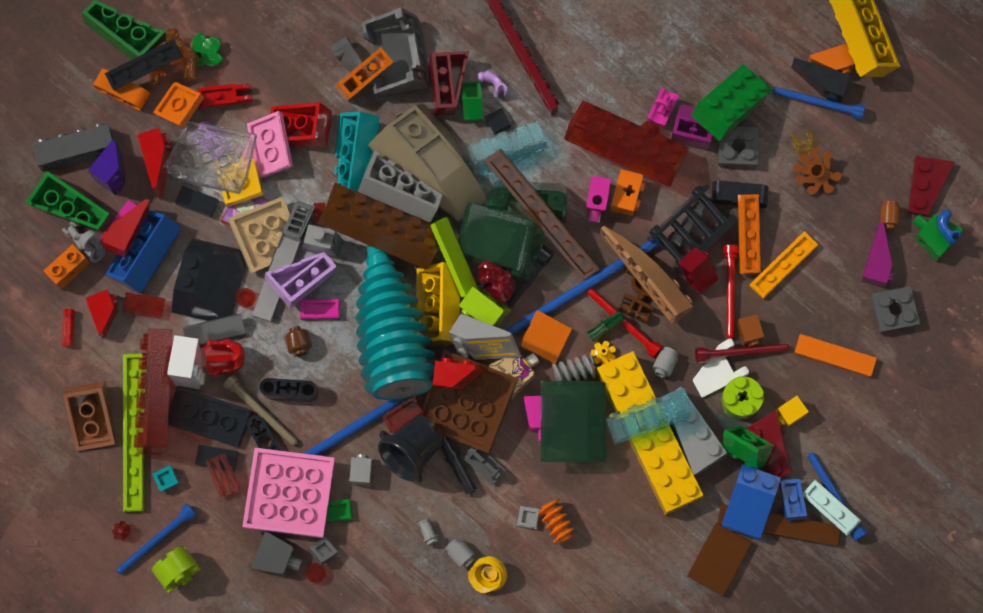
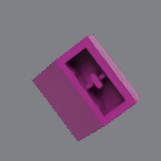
M680 104L671 141L709 150L712 134L691 117L695 107Z

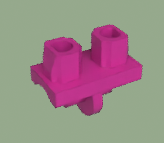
M661 88L647 120L665 127L679 95Z

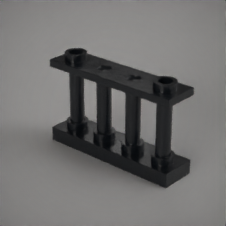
M708 185L697 186L691 192L692 196L660 226H654L649 231L651 235L646 238L648 241H654L657 238L674 257L676 264L672 268L676 273H683L678 262L686 255H681L662 233L671 225L690 246V251L696 247L702 252L713 245L738 221L734 214L723 215L705 195V192L710 188ZM698 199L718 220V225L714 229L709 228L690 207ZM684 212L704 233V238L700 242L695 241L676 220Z

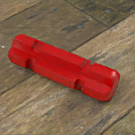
M67 308L63 310V317L65 319H63L62 335L64 336L62 338V346L72 347L75 311Z

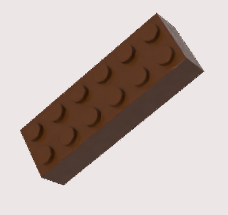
M334 183L318 224L426 270H428L436 256L439 246L430 226L432 223L338 183Z

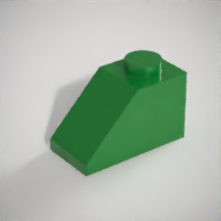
M462 82L464 120L477 121L483 119L481 82Z

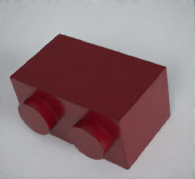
M695 247L678 264L688 285L698 293L703 294L718 280V277L715 273L716 268L710 262L711 257L704 250L701 252Z

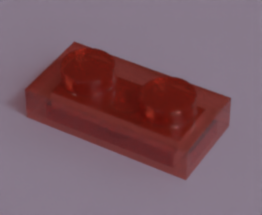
M126 292L122 312L162 319L166 300L165 298Z

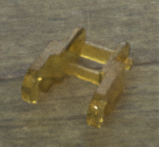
M807 129L808 140L798 142L794 137V132H791L793 148H796L795 153L798 156L802 152L809 151L810 153L811 148H813L811 147L813 139L810 129ZM807 144L808 147L800 149L799 145Z

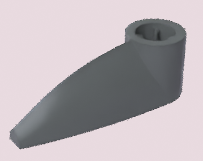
M346 36L330 46L336 58L349 72L363 62Z

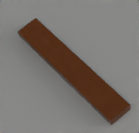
M720 504L717 524L722 525L728 505ZM769 513L762 533L837 547L840 529L833 524L806 519L786 521L784 515Z

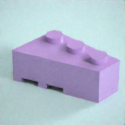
M325 252L302 259L300 262L285 265L283 268L268 271L265 273V280L289 308H292L336 273L337 266Z

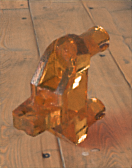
M175 28L167 29L166 40L157 47L175 39L183 57L165 66L184 64V80L192 81V78L196 80V64L199 62V56L182 44L178 30ZM161 68L150 73L149 84L157 85L158 82V85L162 83Z

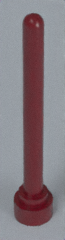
M785 343L709 350L699 347L695 348L696 363L699 364L706 363L710 358L788 351L790 346Z

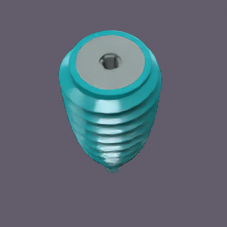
M368 245L367 269L362 275L365 281L358 288L361 296L356 302V306L360 311L356 314L355 318L356 322L360 324L356 329V335L360 338L357 349L362 353L358 361L364 367L361 371V377L366 381L364 389L367 393L380 400H402L425 393L432 387L431 376L434 375L435 364L428 363L435 357V353L425 349L432 343V339L422 336L428 330V325L417 322L424 316V312L412 308L418 304L419 299L407 295L413 287L410 284L401 282L400 279L404 277V274L396 271L394 267L395 262L391 261L389 254Z

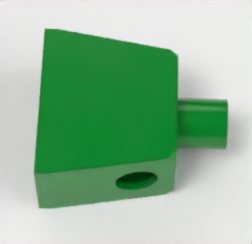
M919 214L912 222L921 230L915 239L933 260L937 262L950 247V244L940 233L937 223L938 214H934L929 221ZM949 221L948 228L951 231L958 230L960 233L963 231L961 227Z

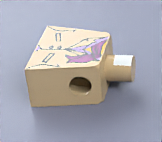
M534 353L526 358H523L520 354L519 357L503 358L492 363L489 367L519 378L511 398L512 400L534 378L535 374L531 368L537 365L539 360Z

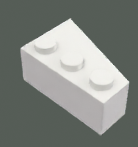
M174 335L167 375L176 386L200 390L201 385H204L206 374L203 373L199 340L196 338Z

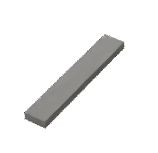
M296 214V217L305 220L306 217ZM297 221L293 222V224L302 226L303 224ZM291 227V231L299 233L300 230ZM282 234L269 271L293 264L301 242L283 237ZM266 280L252 316L272 322L280 297Z

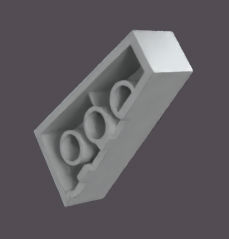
M682 387L664 397L663 404L675 431L677 441L695 477L724 458L727 452Z

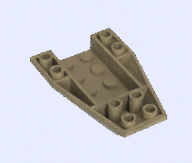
M418 104L410 108L388 124L368 144L373 152L376 150L380 153V157L386 161L391 160L395 163V167L401 171L411 173L416 181H423L441 193L442 198L439 208L458 222L487 201L483 190L452 135L425 104Z

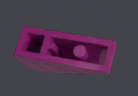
M880 222L876 228L861 282L884 288L887 283H891L894 272H891L892 261L884 223Z

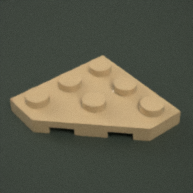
M283 196L228 219L250 273L271 264L272 257L290 216Z

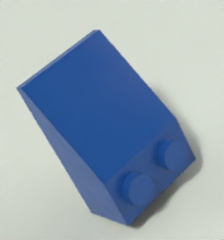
M742 464L721 527L760 540L781 478Z

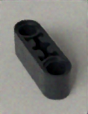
M721 180L712 182L711 201L714 204L738 206V195L759 194V208H766L768 206L769 186Z
M265 378L259 385L262 395L266 399L313 402L319 395L316 384L308 380ZM267 385H274V390L271 393L264 392ZM291 386L293 390L290 391V394H287L285 390ZM307 387L314 388L313 394L309 396L304 394V390Z

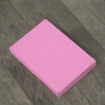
M277 111L247 123L253 157L257 164L260 179L293 167L282 112Z

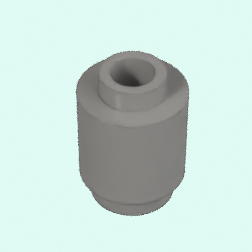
M664 347L663 350H660L652 367L655 371L654 373L661 378L671 376L678 360V352L669 347Z
M455 538L445 548L448 551L447 554L460 568L463 566L467 568L475 560L473 558L475 553L463 540Z

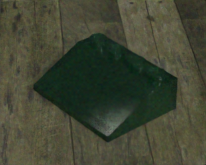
M541 381V462L593 465L606 463V382Z

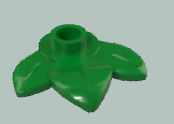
M202 32L198 33L191 42L192 51L189 54L191 64L196 67L204 65L213 67L220 64L223 58L217 52L221 47V38L209 37L206 39ZM197 54L202 55L200 59L195 58Z

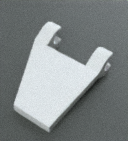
M727 339L719 344L715 350L731 349L734 347V342L732 339ZM726 357L710 358L694 377L693 382L701 398L725 387L732 379L738 376H748L749 370L744 366L733 372Z

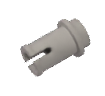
M430 519L420 521L418 526L425 539L423 542L427 546L437 543L439 536L435 534Z

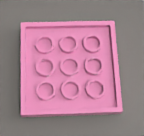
M255 448L242 527L245 529L324 538L335 458Z

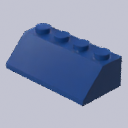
M149 210L126 257L117 255L105 275L128 289L141 293L147 287L152 274L157 271L162 258L167 255L172 242L177 239L182 227L166 215Z

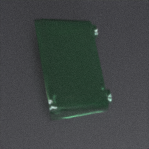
M496 180L490 187L487 205L488 219H498L502 211H508L509 201L518 202L501 180ZM530 182L559 219L566 223L568 202L566 186L560 183Z
M468 202L464 211L458 243L466 262L474 258L491 261L496 265L506 267L511 272L510 275L515 278L521 279L525 277L529 279L546 235L540 226L531 220Z

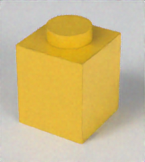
M795 396L778 408L780 425H785L786 428H789L808 414L809 411L798 396Z

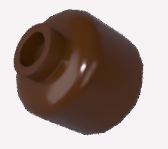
M300 326L290 328L289 332L284 336L287 351L289 354H293L294 357L304 356L312 348L308 330L301 329Z

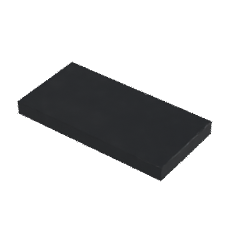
M177 386L164 424L240 448L247 429V422L251 418L253 411Z

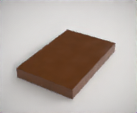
M715 523L687 577L723 597L752 542Z

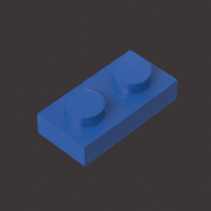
M800 479L780 480L779 487L786 521L806 519L807 512Z

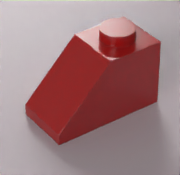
M108 289L85 298L101 338L106 337L118 312L116 305H119L115 294L111 295Z

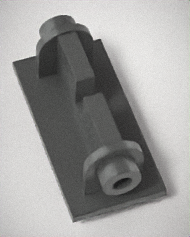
M471 447L467 452L468 454L463 458L492 485L506 472L488 453Z

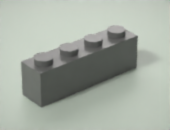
M97 124L91 129H78L72 134H59L53 139H41L32 145L37 166L41 171L100 156L112 140L114 141L108 124Z

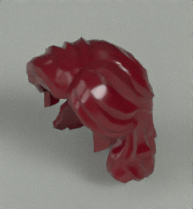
M482 261V264L478 266V281L481 284L490 282L491 286H488L486 290L491 292L493 297L501 303L505 304L514 293L515 283L513 277L507 270L493 262Z

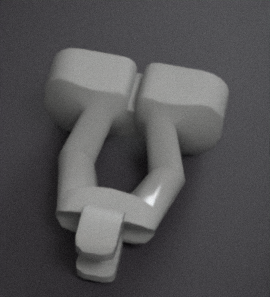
M72 221L69 223L70 227L68 230L62 229L64 235L72 238L81 252L85 251V257L92 263L100 261L105 256L106 250L103 248L99 236L94 231L89 230L81 234L76 224Z

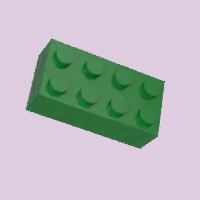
M742 64L698 102L691 117L716 139L721 141L765 101L772 88L747 66Z

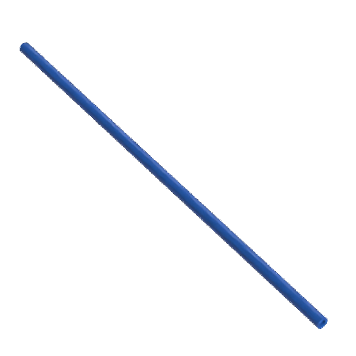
M656 238L654 241H648L638 248L647 254L659 247L661 243ZM621 259L617 260L537 310L546 315L550 314L626 267ZM536 311L506 328L505 331L512 333L514 336L529 326ZM411 398L387 401L303 454L317 456Z

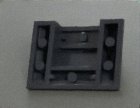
M192 238L184 251L174 285L171 312L204 321L232 316L246 267V261L241 249Z

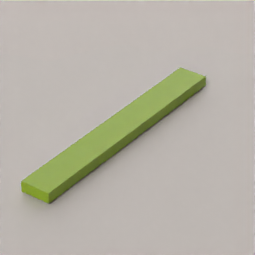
M143 353L123 354L124 513L145 512Z

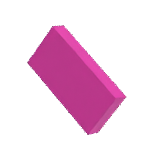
M302 299L300 301V319H340V299Z

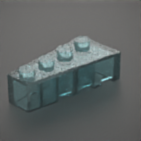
M538 121L515 128L513 133L506 131L498 133L494 139L482 138L475 145L472 142L466 143V156L474 175L480 174V176H483L491 171V168L485 163V159L501 148L511 161L516 160L518 162L525 159L529 154L543 152L544 148H547V141Z
M682 388L660 398L651 399L640 406L639 404L631 406L625 412H614L606 419V424L613 443L616 445L689 419L693 409L685 388Z

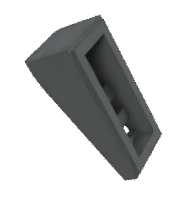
M297 200L282 232L283 237L302 243L315 206ZM299 207L308 209V213L299 211ZM296 214L306 217L305 220L296 217ZM297 221L303 224L302 226L293 224V222ZM291 227L300 230L299 233L291 231Z

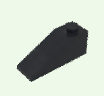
M794 57L791 68L827 100L833 102L842 101L850 75Z

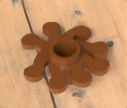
M813 147L810 150V155L814 159L810 160L806 154L799 156V161L805 163V166L795 164L792 170L794 173L802 172L809 176L798 175L795 181L798 185H802L804 182L814 183V186L807 188V192L811 195L815 194L821 185H823L824 192L832 193L834 187L829 185L828 178L839 181L842 175L837 171L834 173L829 171L830 159L833 157V153L825 151L823 153L824 163L822 164L817 147Z

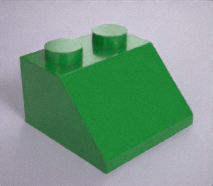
M742 426L724 431L723 448L728 451L731 457L735 459L740 458L745 461L746 466L755 469L765 466L774 447L773 444Z

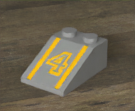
M460 314L449 331L457 353L462 357L482 360L515 358L520 355L512 333L469 316Z

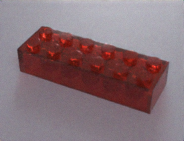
M584 100L569 122L564 140L668 187H671L689 150V147L681 143L675 142Z
M148 328L146 333L140 338L139 350H142V355L139 357L138 369H141V374L137 380V389H140V393L136 399V408H139V413L135 418V428H138L137 436L134 437V448H137V454L161 455L167 448L170 378L167 372L172 351L173 330Z

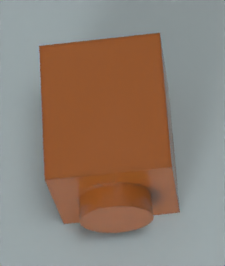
M758 314L738 319L737 327L743 346L749 345V347L761 344L760 341L763 340L764 334Z

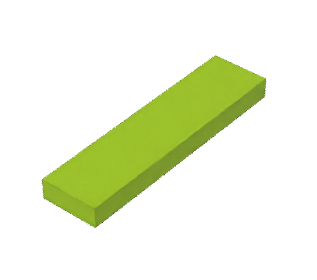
M445 217L430 226L462 298L467 295L473 286L477 285L449 220Z

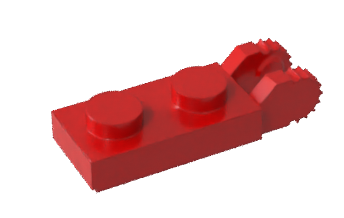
M227 84L197 88V92L204 96L199 108L250 103L253 101V96H237V92L251 91L252 86L251 84Z

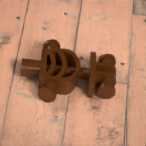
M653 260L661 269L663 268L664 264L662 262ZM627 268L625 273H630L632 275V273ZM633 276L631 287L638 294L637 298L625 293L617 310L621 309L627 312L626 315L628 316L630 313L635 314L634 319L637 320L639 318L646 324L654 307L643 302L645 298L651 299V297L643 287L640 290L636 286L635 281L639 285L640 283ZM624 300L630 302L631 304L629 305L624 303ZM634 305L639 306L638 310L633 309ZM642 309H645V310L649 311V313L647 314V313H645V312H643V311H641V310H642Z

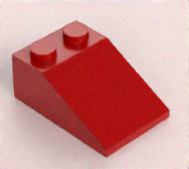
M317 102L271 106L270 114L277 111L283 114L289 146L303 148L327 147L332 111L325 105Z
M160 128L137 134L152 188L157 197L161 199L163 198L171 160L169 151L172 150V146L166 133H162Z

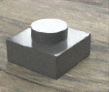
M326 537L309 547V552L320 566L337 556L338 553Z

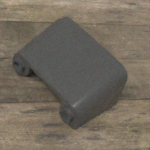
M398 8L362 22V36L373 44L374 52L382 47L393 61L378 77L373 79L371 88L375 95L384 96L424 89L431 85L422 27L415 14L403 8Z

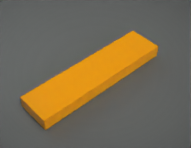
M804 231L749 287L764 299L818 247V244Z

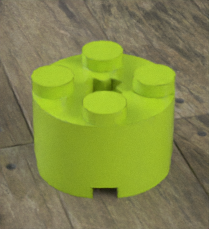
M738 376L732 379L726 385L721 397L725 413L735 420L752 418L757 414L763 403V389L754 379ZM742 395L745 396L743 402L739 401Z
M183 546L166 554L167 558L163 561L160 559L151 569L168 594L174 592L181 584L183 586L189 584L193 580L191 576L201 570L192 555Z

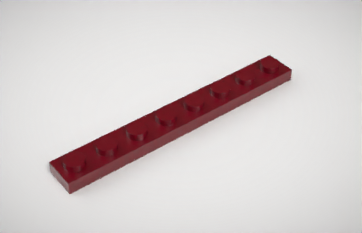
M485 0L551 116L556 114L559 101L555 94L551 95L548 90L550 89L548 81L540 76L541 70L538 64L532 62L530 58L532 56L527 46H523L520 32L518 30L515 31L512 27L514 23L510 15H506L503 11L505 8L502 1Z

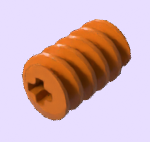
M559 498L545 504L538 512L539 516H545L542 522L549 523L546 526V530H553L549 536L551 538L557 537L553 541L554 545L562 544L577 536V534L571 535V532L575 529L574 527H567L571 520L564 521L567 513L560 514L564 507L556 506L560 501Z

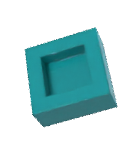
M171 465L152 474L161 493L179 485Z

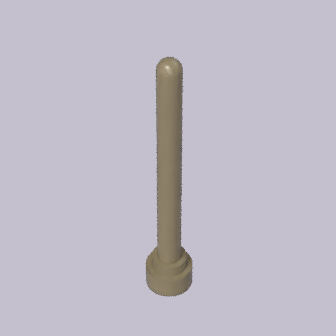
M234 374L224 382L223 387L228 392H235L291 446L298 444L297 439L240 386L239 379Z

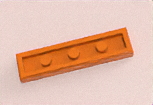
M759 194L738 195L740 274L761 273Z
M802 334L799 335L794 351L796 355L869 378L872 376L877 359L876 357Z

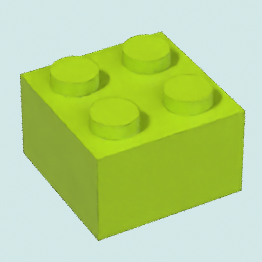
M473 286L459 304L462 308L461 312L466 316L474 317L476 320L497 328L501 326L512 311L481 286Z

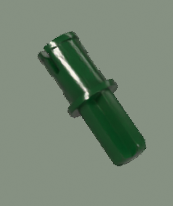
M618 311L605 321L601 320V323L587 331L588 336L595 342L603 335L610 334V330L625 320L624 316Z

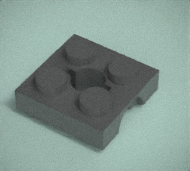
M736 126L721 141L718 140V166L742 164L746 167H757L759 127ZM737 137H740L739 143L744 146V150L740 151L739 154L732 148V144L736 143Z
M911 286L871 294L880 334L899 328H912L920 325ZM892 303L901 310V314L898 317L892 315L889 311Z

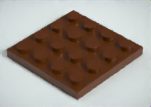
M444 350L440 360L442 361V358L458 360L460 364L462 360L473 361L447 350ZM478 363L479 367L484 368L483 373L461 390L432 385L419 415L427 417L435 424L432 427L435 432L440 430L443 436L490 454L519 378Z

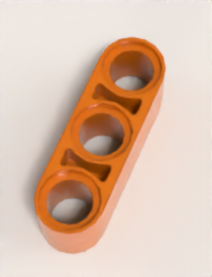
M102 69L94 81L93 87L141 111L150 93L132 82L113 91L105 75L108 70Z

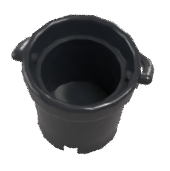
M422 415L414 417L393 435L384 430L380 431L381 441L378 443V452L381 459L394 474L404 480L422 482L421 473L423 472V466L444 444V437L441 431L435 432L432 428L435 424L427 417Z

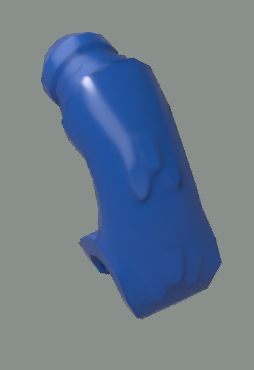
M946 209L937 216L938 227L948 244L956 245L957 242L953 237L960 239L961 233L958 230L951 231L948 228L949 218H951L952 213Z

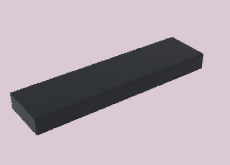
M175 39L106 72L105 75L113 91L182 58L183 55Z

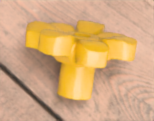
M604 341L602 345L597 342L594 345L596 350H591V356L595 357L593 362L596 365L602 362V365L606 364L608 360L612 361L616 358L613 355L616 349L614 346L609 347L610 343L608 341Z

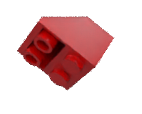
M442 358V361H435L433 385L461 390L483 373L484 368L479 367L478 363L474 361L462 360L460 364L458 360Z

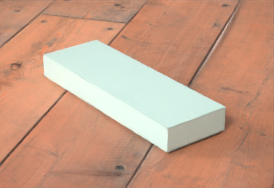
M814 480L803 492V496L847 536L861 522L856 515L818 481Z

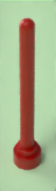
M725 245L723 246V255L727 259V338L733 339L735 336V259L739 255V246Z
M594 289L588 290V295L611 316L618 312ZM626 318L620 323L646 347L647 354L654 359L660 350L664 348L659 342L650 341Z

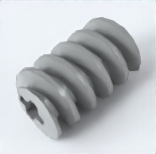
M589 354V359L586 355H582V361L575 357L574 364L570 359H567L566 366L560 361L559 368L552 364L556 382L560 383L562 387H565V380L570 385L573 383V378L579 383L580 376L588 380L589 373L595 378L596 370L591 354Z

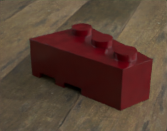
M469 51L431 53L429 69L435 116L454 115Z

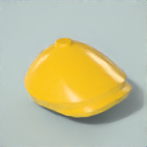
M487 556L480 558L474 563L468 572V579L476 591L488 593L504 586L507 580V571L499 559Z

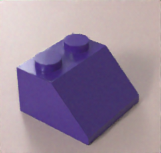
M113 140L88 170L94 180L112 194L120 191L126 180L123 154Z

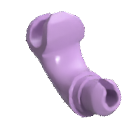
M489 70L478 73V81L494 84V97H498V93H502L506 97L507 86L500 77Z

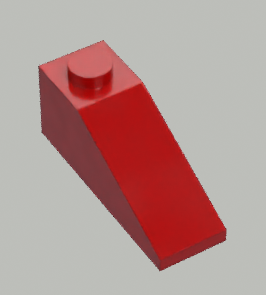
M145 199L114 222L108 231H104L101 241H103V248L105 250L126 257L150 209L149 200Z

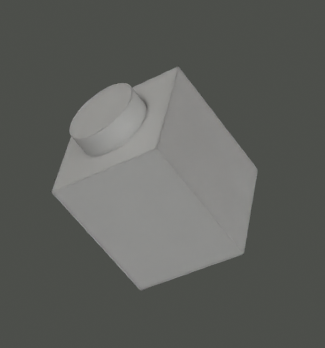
M357 455L356 458L351 457L349 479L351 484L371 486L373 461L369 459L368 455Z

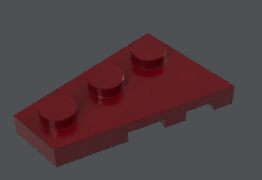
M921 156L915 157L908 214L928 216L954 164L953 161Z
M777 409L746 429L774 445L764 467L769 474L783 478L793 471L788 450L785 447L783 428L780 426V415Z

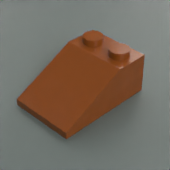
M106 381L67 388L63 393V399L76 451L116 444Z

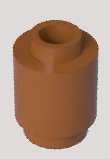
M884 201L883 206L880 208V222L884 223L885 230L894 231L900 226V206L897 201Z

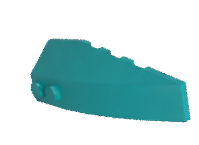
M364 112L340 113L335 147V157L338 158V167H335V175H338V184L358 192L367 165L374 153L368 144L378 134L380 116Z

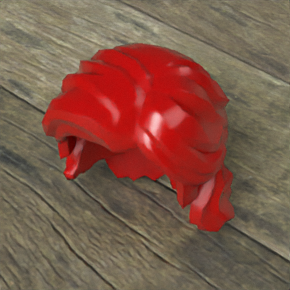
M209 339L207 345L203 347L204 356L208 358L205 360V369H207L211 377L224 373L232 374L244 366L245 349L238 342L230 339L221 341Z

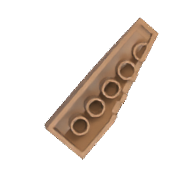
M605 226L601 228L600 234L672 325L692 311L693 303L688 295L682 294L679 290L680 285L675 279L671 280L655 261L627 239Z

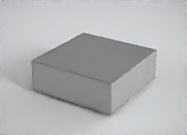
M520 506L517 527L537 530L538 512L540 509Z

